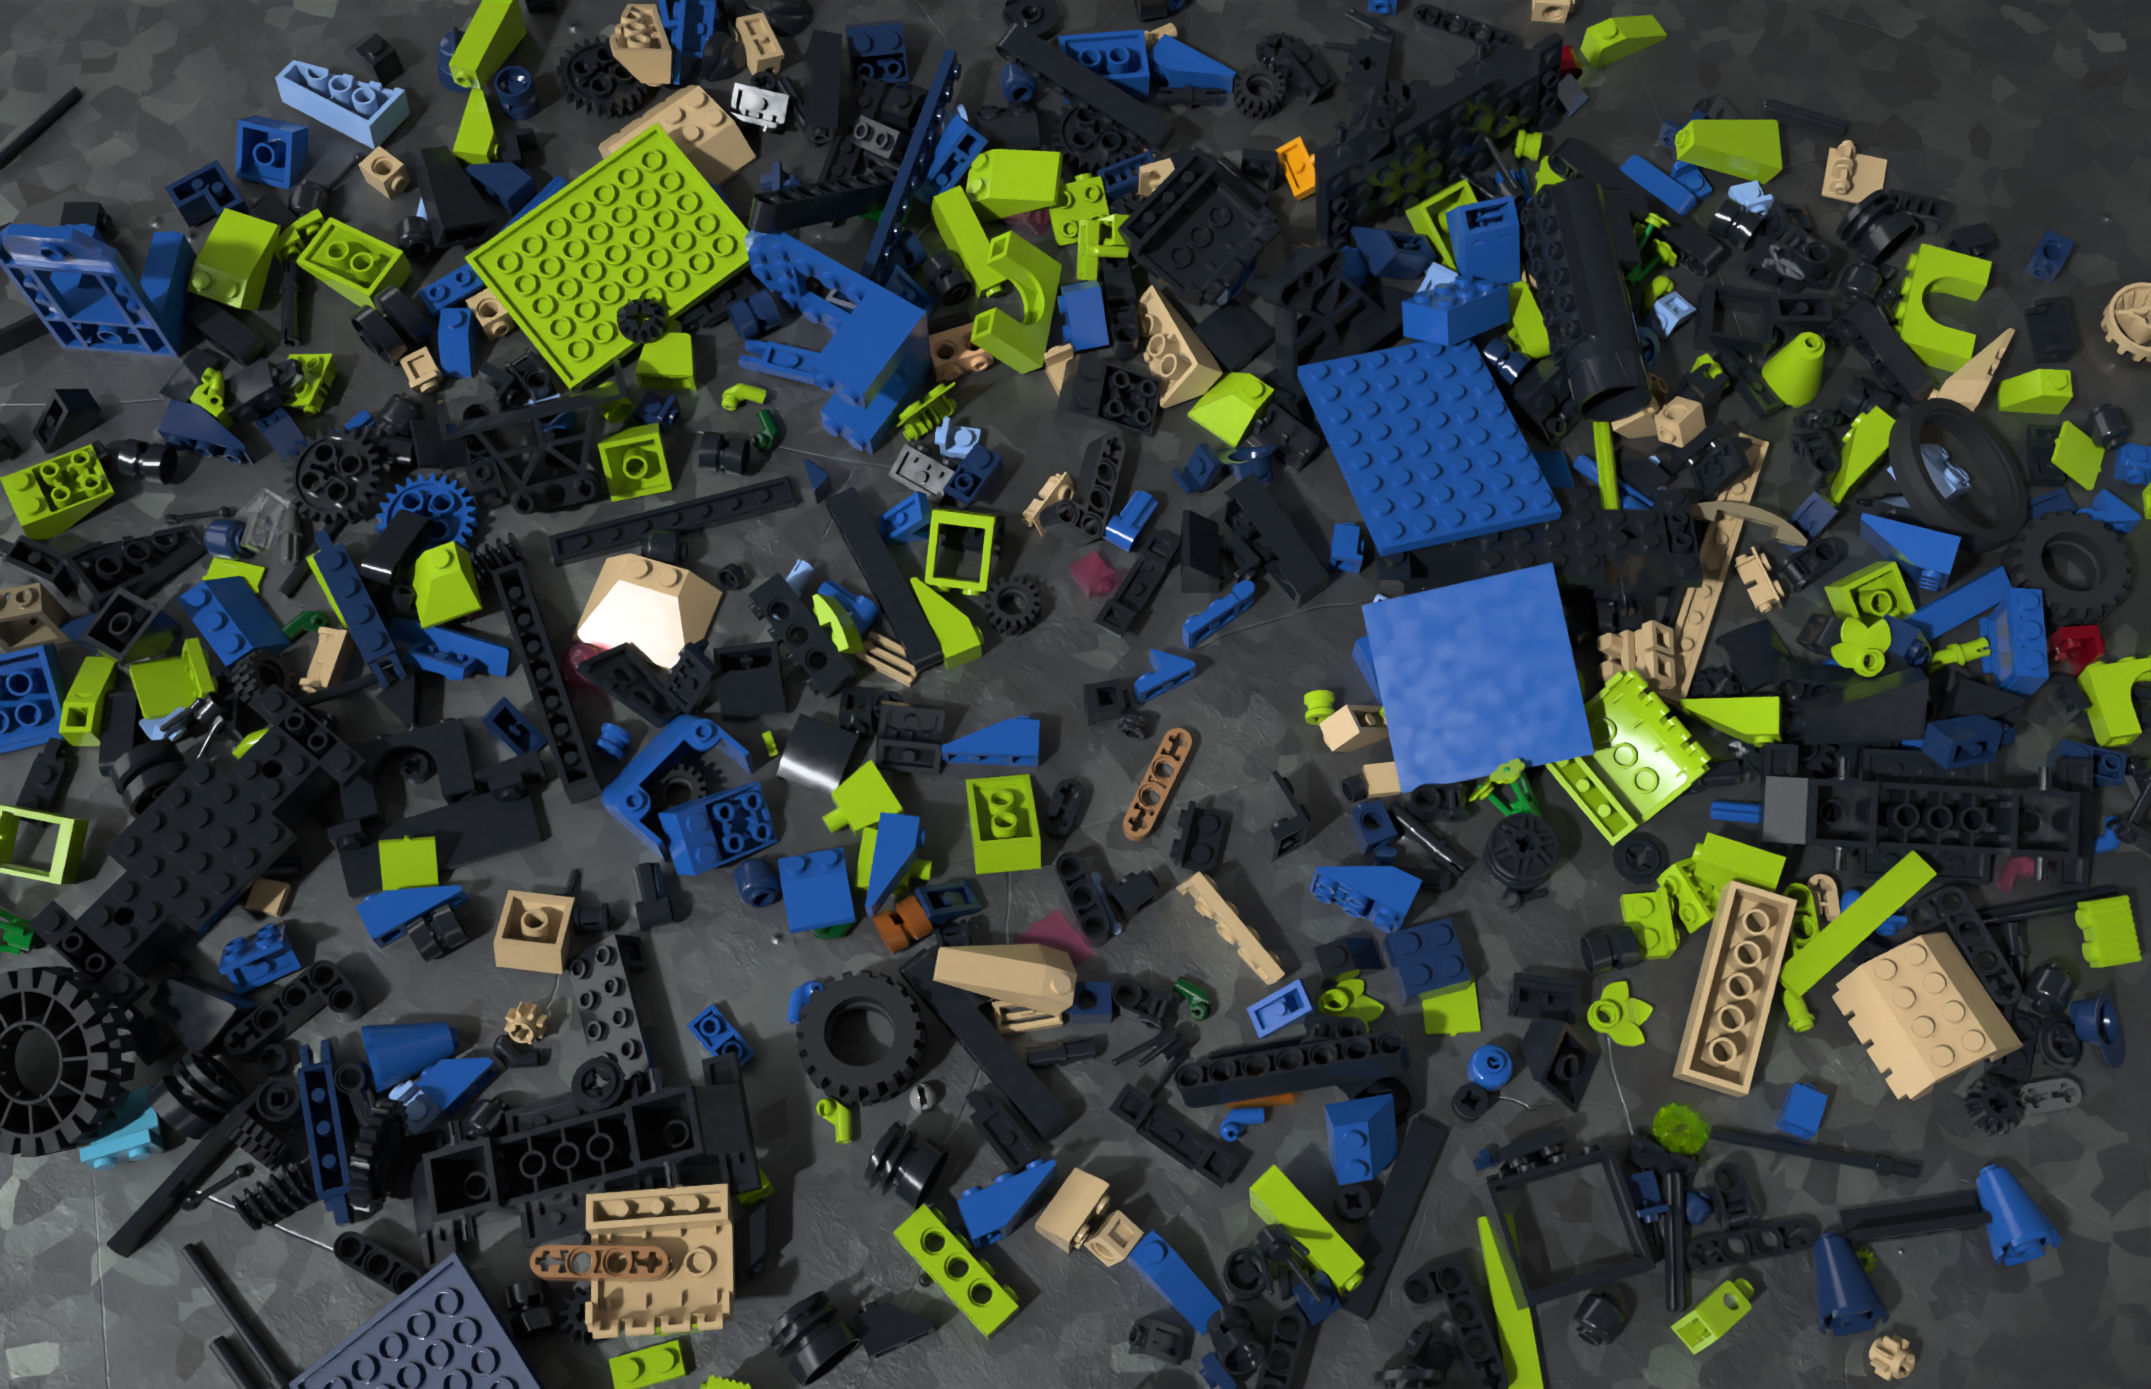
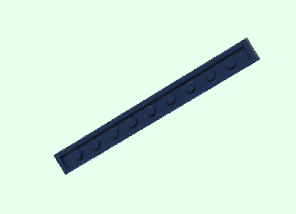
M945 49L860 271V275L882 286L884 281L886 263L890 264L893 257V244L895 240L900 239L902 220L904 216L907 217L909 215L911 196L918 191L921 170L924 171L927 167L929 148L935 146L937 127L943 124L946 103H950L952 100L954 82L959 81L962 67L958 63L955 50Z

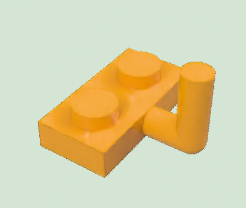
M1299 136L1275 150L1278 152L1277 157L1298 201L1315 192L1314 154L1310 155L1304 140Z

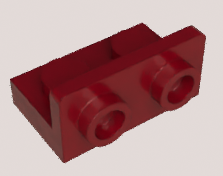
M2098 625L2060 627L2046 640L2048 662L2051 661L2053 665L2070 662L2072 674L2079 676L2085 670V667L2095 664L2104 656L2105 640L2100 636Z

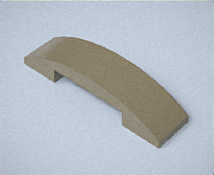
M1726 501L1703 502L1690 505L1692 517L1695 520L1711 523L1714 522L1716 513L1773 528L1769 539L1771 541L1797 548L1806 547L1808 542L1787 521L1758 507Z

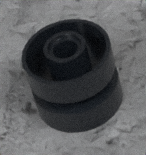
M389 284L373 297L378 311L364 304L349 317V320L365 346L385 363L394 366L399 359L408 354L403 339L413 346H418L432 334V330L416 306L399 289Z

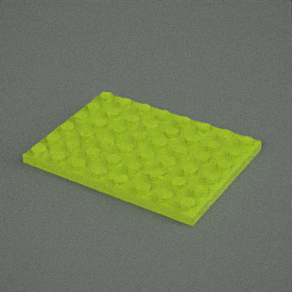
M656 122L470 253L465 259L569 390L574 393L613 364V359H621L641 344L626 339L618 328L617 318L619 310L627 304L628 299L635 300L640 296L646 299L653 298L662 306L666 316L665 326L750 265L744 240L749 231ZM640 310L638 318H633V320L637 321L640 329H642L643 321L649 319L645 317L642 310Z

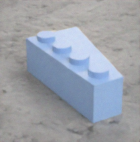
M293 60L275 77L282 102L374 150L411 114L405 90L396 87L394 90L382 87V83L370 81L369 84L355 80L352 75L345 73L343 75H334L329 73V69Z

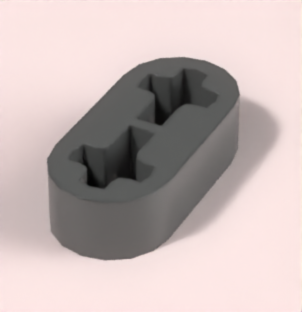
M2068 1078L2029 1083L2014 1093V1095L2022 1096L2016 1105L2025 1109L2022 1115L2026 1117L2070 1110L2077 1106L2082 1098L2079 1085ZM2062 1090L2063 1092H2068L2070 1098L2066 1100L2063 1097L2053 1098L2052 1094ZM2027 1095L2032 1098L2041 1096L2042 1100L2032 1105V1103H2026L2024 1097Z

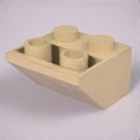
M1650 372L1649 378L1653 397L1649 405L1630 417L1611 421L1613 431L1629 439L1658 435L1654 416L1669 403L1666 395L1668 393L1666 382L1663 378Z
M1075 1167L1035 1223V1230L1068 1254H1070L1074 1247L1079 1250L1091 1233L1089 1230L1093 1219L1100 1221L1110 1207V1185L1104 1180Z

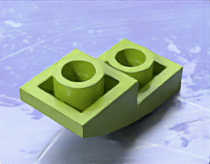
M318 208L295 221L277 238L274 253L282 267L284 261L290 263V260H297L306 249L305 245L313 240L326 223Z
M813 595L814 615L820 626L833 629L832 640L838 652L856 654L864 651L859 632L841 603L833 596Z

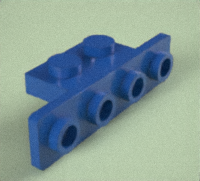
M680 0V2H674L673 19L678 20V31H672L671 49H676L675 61H671V78L674 79V85H680L682 56L702 59L705 43L713 34L716 1Z
M406 616L392 619L390 634L396 646L408 649L405 651L404 663L415 665L419 671L436 672L444 675L447 679L456 681L464 680L475 670L500 677H506L509 673L512 649L508 646L440 626L424 630L419 620Z

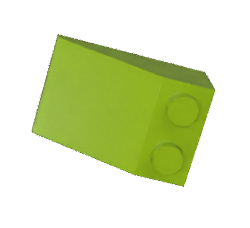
M993 149L979 153L969 166L965 194L976 217L982 223L1056 205L1063 154L1052 151Z
M1467 179L1446 187L1405 211L1415 232L1425 234L1437 256L1436 261L1458 273L1445 213L1458 206L1478 202Z
M225 208L194 261L187 291L240 309L258 311L281 226Z
M329 217L296 260L300 267L360 307L367 304L377 311L378 309L373 297L389 284L400 289L413 272L402 250L332 217Z
M1877 406L1868 414L1862 412L1851 424L1852 428L1842 439L1845 445L1838 456L1840 466L1833 478L1829 500L1837 507L1859 487L1889 454V435L1896 420Z
M1877 561L1824 587L1836 617L1843 622L1847 617H1852L1869 628L1876 621L1883 619L1885 614L1901 619L1916 611L1896 561Z
M1030 774L966 779L976 874L1041 869V840Z

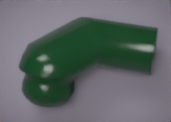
M764 409L756 415L762 430L757 433V437H752V445L759 451L771 449L780 433L771 411Z
M304 610L281 630L292 641L303 631L318 632L319 627H328L330 622L324 612Z
M854 909L855 920L857 921L861 914ZM855 922L813 929L812 931L818 939L823 941L841 939L846 936Z
M1180 976L1174 985L1173 991L1188 999L1189 1013L1192 1019L1196 1021L1206 1020L1211 1012L1207 991Z

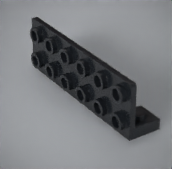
M520 770L487 779L491 791L489 793L367 830L363 823L356 819L327 828L329 841L339 852L349 897L357 899L383 891L379 840L404 839L406 835L410 836V838L435 836L438 873L541 842L542 837L528 784Z
M613 934L568 959L566 964L591 1059L607 1057L616 1061L626 1074L625 1080L634 1077L640 1079L642 1095L651 1090L647 1070H654V1065L629 972L639 973L649 967L640 937ZM597 1075L598 1079H596L598 1087L608 1083L607 1081L602 1080L599 1077V1075Z

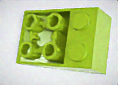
M92 444L0 478L26 537L37 542L63 533L115 494Z

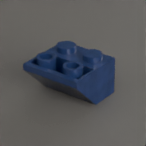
M902 19L845 25L853 87L859 73L886 84L909 81Z
M1356 226L1351 229L1357 247L1362 251L1370 271L1376 277L1416 280L1437 258L1425 234Z

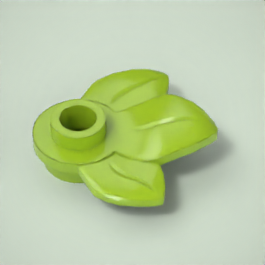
M1847 617L1841 627L1842 643L1831 647L1833 658L1840 666L1853 668L1861 676H1875L1883 669L1885 664L1883 653L1891 644L1889 625L1885 619H1880L1867 628L1859 620ZM1868 655L1870 662L1867 666H1864V658Z
M1351 979L1340 982L1335 989L1328 990L1321 995L1318 1000L1317 1009L1319 1013L1326 1015L1359 1018L1366 1025V1034H1369L1367 1023L1378 1019L1384 1011V1006L1362 995L1364 991L1363 980Z
M1619 981L1611 983L1603 989L1600 1000L1594 1002L1589 1007L1587 1020L1595 1031L1608 1033L1617 1044L1634 1047L1645 1042L1644 1036L1638 1027L1647 1020L1653 1008L1641 1000L1629 998L1627 982ZM1598 1013H1605L1609 1021H1600Z

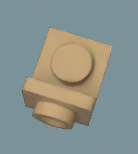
M1071 343L1064 346H1055L1044 354V370L1059 397L1066 362L1073 358Z

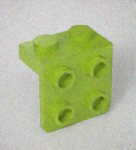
M1091 172L1074 176L1075 182L1064 184L1063 179H1060L1057 204L1048 207L1055 241L1059 246L1078 242L1079 219L1098 220L1110 216L1101 176L1092 178Z
M198 637L185 639L181 656L131 664L129 672L145 719L165 718L178 707L182 706L186 709L197 698L203 699L208 692L212 691L218 694L216 677L214 675L210 676L208 670V652L206 649L201 648Z

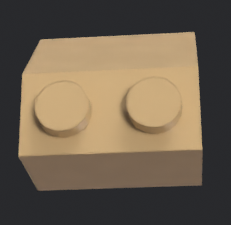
M508 890L494 939L496 967L563 974L570 947L575 898Z

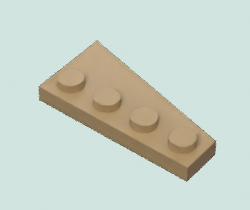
M1198 871L1176 887L1183 896L1189 892L1195 898V909L1203 917L1207 916L1217 922V932L1225 941L1232 945L1237 943L1240 946L1237 950L1239 956L1267 985L1276 983L1285 975L1280 968L1282 963L1273 952H1267L1259 943L1261 938L1251 926H1245L1237 917L1239 915L1237 908L1229 900L1226 899L1224 901L1216 892L1218 887L1207 874L1202 875Z

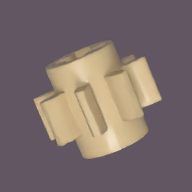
M521 1001L517 1009H509L505 1017L508 1023L504 1031L509 1032L510 1037L515 1042L531 1045L535 1037L542 1039L547 1030L544 1024L548 1015L543 1014L542 1009L537 1004Z
M1894 1334L1892 1339L1888 1336L1876 1339L1869 1350L1870 1364L1876 1367L1874 1373L1888 1381L1892 1377L1896 1379L1907 1377L1915 1365L1914 1351L1908 1348L1910 1342Z

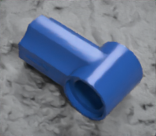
M1136 490L1120 515L1115 514L1104 530L1103 539L1131 553L1138 545L1143 529L1158 509L1159 503L1151 494Z
M831 579L824 582L818 589L817 594L833 596L841 603L852 618L860 637L880 614L878 607L868 598L862 595L856 597Z

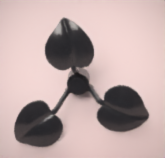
M717 0L719 10L725 13L723 19L726 20L731 35L729 36L723 31H716L707 39L702 54L704 79L711 82L732 78L739 74L745 66L747 59L746 49L742 43L735 41L736 32L731 18L742 16L745 10L757 13L763 12L764 15L771 16L769 25L774 34L781 37H792L802 32L811 22L814 14L811 5L807 0H771V10H765L750 5L745 0Z

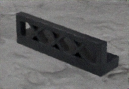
M1973 1193L1843 1210L1835 1213L1840 1235L1847 1237L1852 1247L1977 1230L1992 1222L1989 1212L1978 1213Z

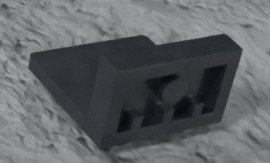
M1277 770L1270 774L1267 797L1281 818L1271 825V830L1268 833L1264 852L1271 863L1305 845L1311 821L1306 807L1303 804L1299 805L1295 800L1292 784L1287 777L1282 778Z

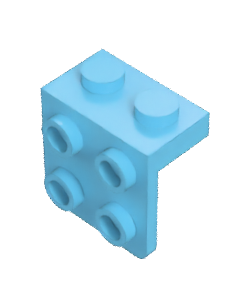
M145 1086L130 1091L124 1107L111 1109L118 1118L107 1130L97 1131L99 1137L90 1142V1146L79 1149L81 1163L96 1171H105L116 1167L117 1164L143 1160L150 1157L151 1154L165 1151L159 1114L153 1109L147 1097V1093L152 1089L151 1087Z

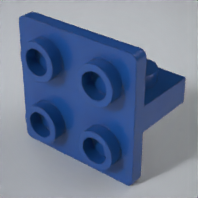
M270 923L257 931V935L246 940L244 937H239L225 945L226 948L222 951L218 969L221 975L227 974L238 996L302 967V963L287 935L288 926L286 923L280 925Z

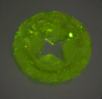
M1671 1103L1667 1107H1661L1653 1119V1131L1657 1140L1667 1150L1674 1151L1680 1155L1696 1153L1703 1147L1708 1137L1705 1131L1707 1123H1703L1699 1119V1112L1693 1113L1688 1110L1687 1104L1676 1106L1674 1103ZM1677 1124H1687L1685 1131L1673 1133Z

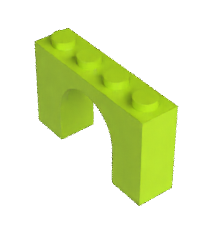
M1011 230L991 239L986 265L1006 277L1018 289L1024 305L1023 322L1016 321L997 307L975 316L970 342L1019 373L1025 374L1043 367L1062 265Z
M1921 243L1916 253H1910L1905 266V270L1909 271V275L1904 278L1900 288V294L1904 295L1903 301H1899L1894 314V318L1898 319V323L1892 329L1920 364L1955 373L1971 360L1976 335L1935 322L1926 313L1922 297L1930 293H1946L1977 302L1987 286L1991 261Z
M2151 655L2137 660L2133 656L2126 657L2111 664L2098 661L2085 667V670L2076 679L2078 688L2091 706L2086 711L2099 748L2130 745L2142 733L2131 701V687L2137 682L2151 681Z

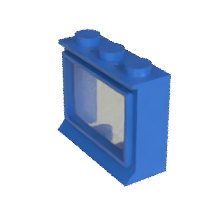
M2009 587V594L2006 595L1989 616L1979 618L1980 637H1984L1989 644L1988 647L1983 649H1990L1989 656L1981 657L1983 675L1990 673L1995 677L1993 688L2022 697L2026 702L2049 678L2042 590Z

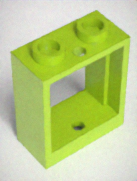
M937 507L932 509L924 584L932 585V590L939 592H950L951 588L963 589L962 594L981 596V591L986 592L990 587L997 515ZM941 523L985 529L980 581L935 576Z
M0 805V873L60 885L76 884L89 820L17 805ZM20 817L60 824L51 871L11 863Z

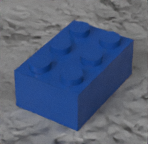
M1461 275L1455 277V281L1435 285L1434 289L1430 291L1417 292L1414 294V297L1402 301L1403 335L1413 339L1451 346L1509 321L1508 286L1496 284L1494 280L1479 281L1474 280L1470 275Z

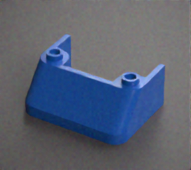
M681 714L674 718L604 788L601 799L605 809L662 860L667 862L670 856L663 841L641 823L651 810L652 803L648 795L649 785L653 786L651 781L653 776L659 778L658 771L662 768L665 772L669 771L668 765L674 764L675 767L693 748L698 751H709L715 746H718L750 775L756 770L750 752L716 723L692 714Z

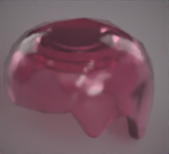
M590 642L573 645L562 656L561 673L564 680L569 685L580 690H587L589 687L597 686L577 672L576 668L580 662L605 650Z

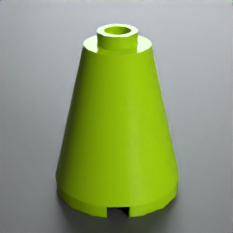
M1801 333L1771 357L1763 366L1761 376L1784 404L1793 405L1792 408H1800L1809 404L1817 396L1821 387L1825 353L1823 339L1815 333Z

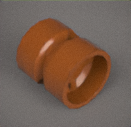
M913 895L896 903L894 911L886 909L872 917V922L892 955L908 947L911 938L919 940L933 932L930 921Z

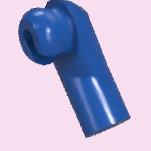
M573 410L559 413L550 423L542 422L544 432L552 428H564L571 431L576 425L577 415ZM533 425V435L537 436L535 427Z
M2112 815L2107 817L2104 822L2107 824L2108 821L2120 818ZM2106 824L2103 826L2105 829L2103 836L2093 838L2092 855L2115 850L2121 844V841L2114 836L2115 833L2105 827Z
M810 980L791 992L786 1017L787 1023L797 1025V1023L801 1022L799 1013L803 1005L810 1004L809 996L815 989L819 992L824 989L821 982Z

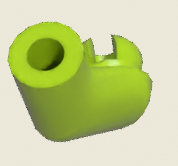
M209 367L201 378L204 383L210 385L206 401L211 408H219L224 399V375L220 370L215 371Z

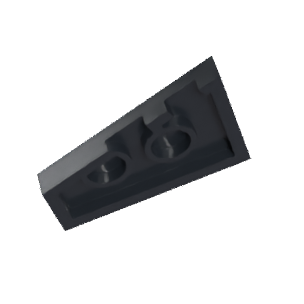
M627 641L580 662L576 668V671L658 729L669 724L677 716L684 714V711L662 691L664 684Z

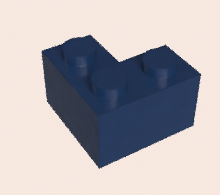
M218 160L164 187L189 228L215 214L219 218L225 208L243 214L249 209Z

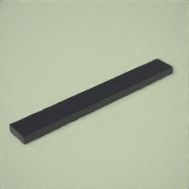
M784 476L548 537L556 567H561L642 546L644 535L648 536L653 529L674 530L680 532L681 535H686L793 508L797 505L789 476Z

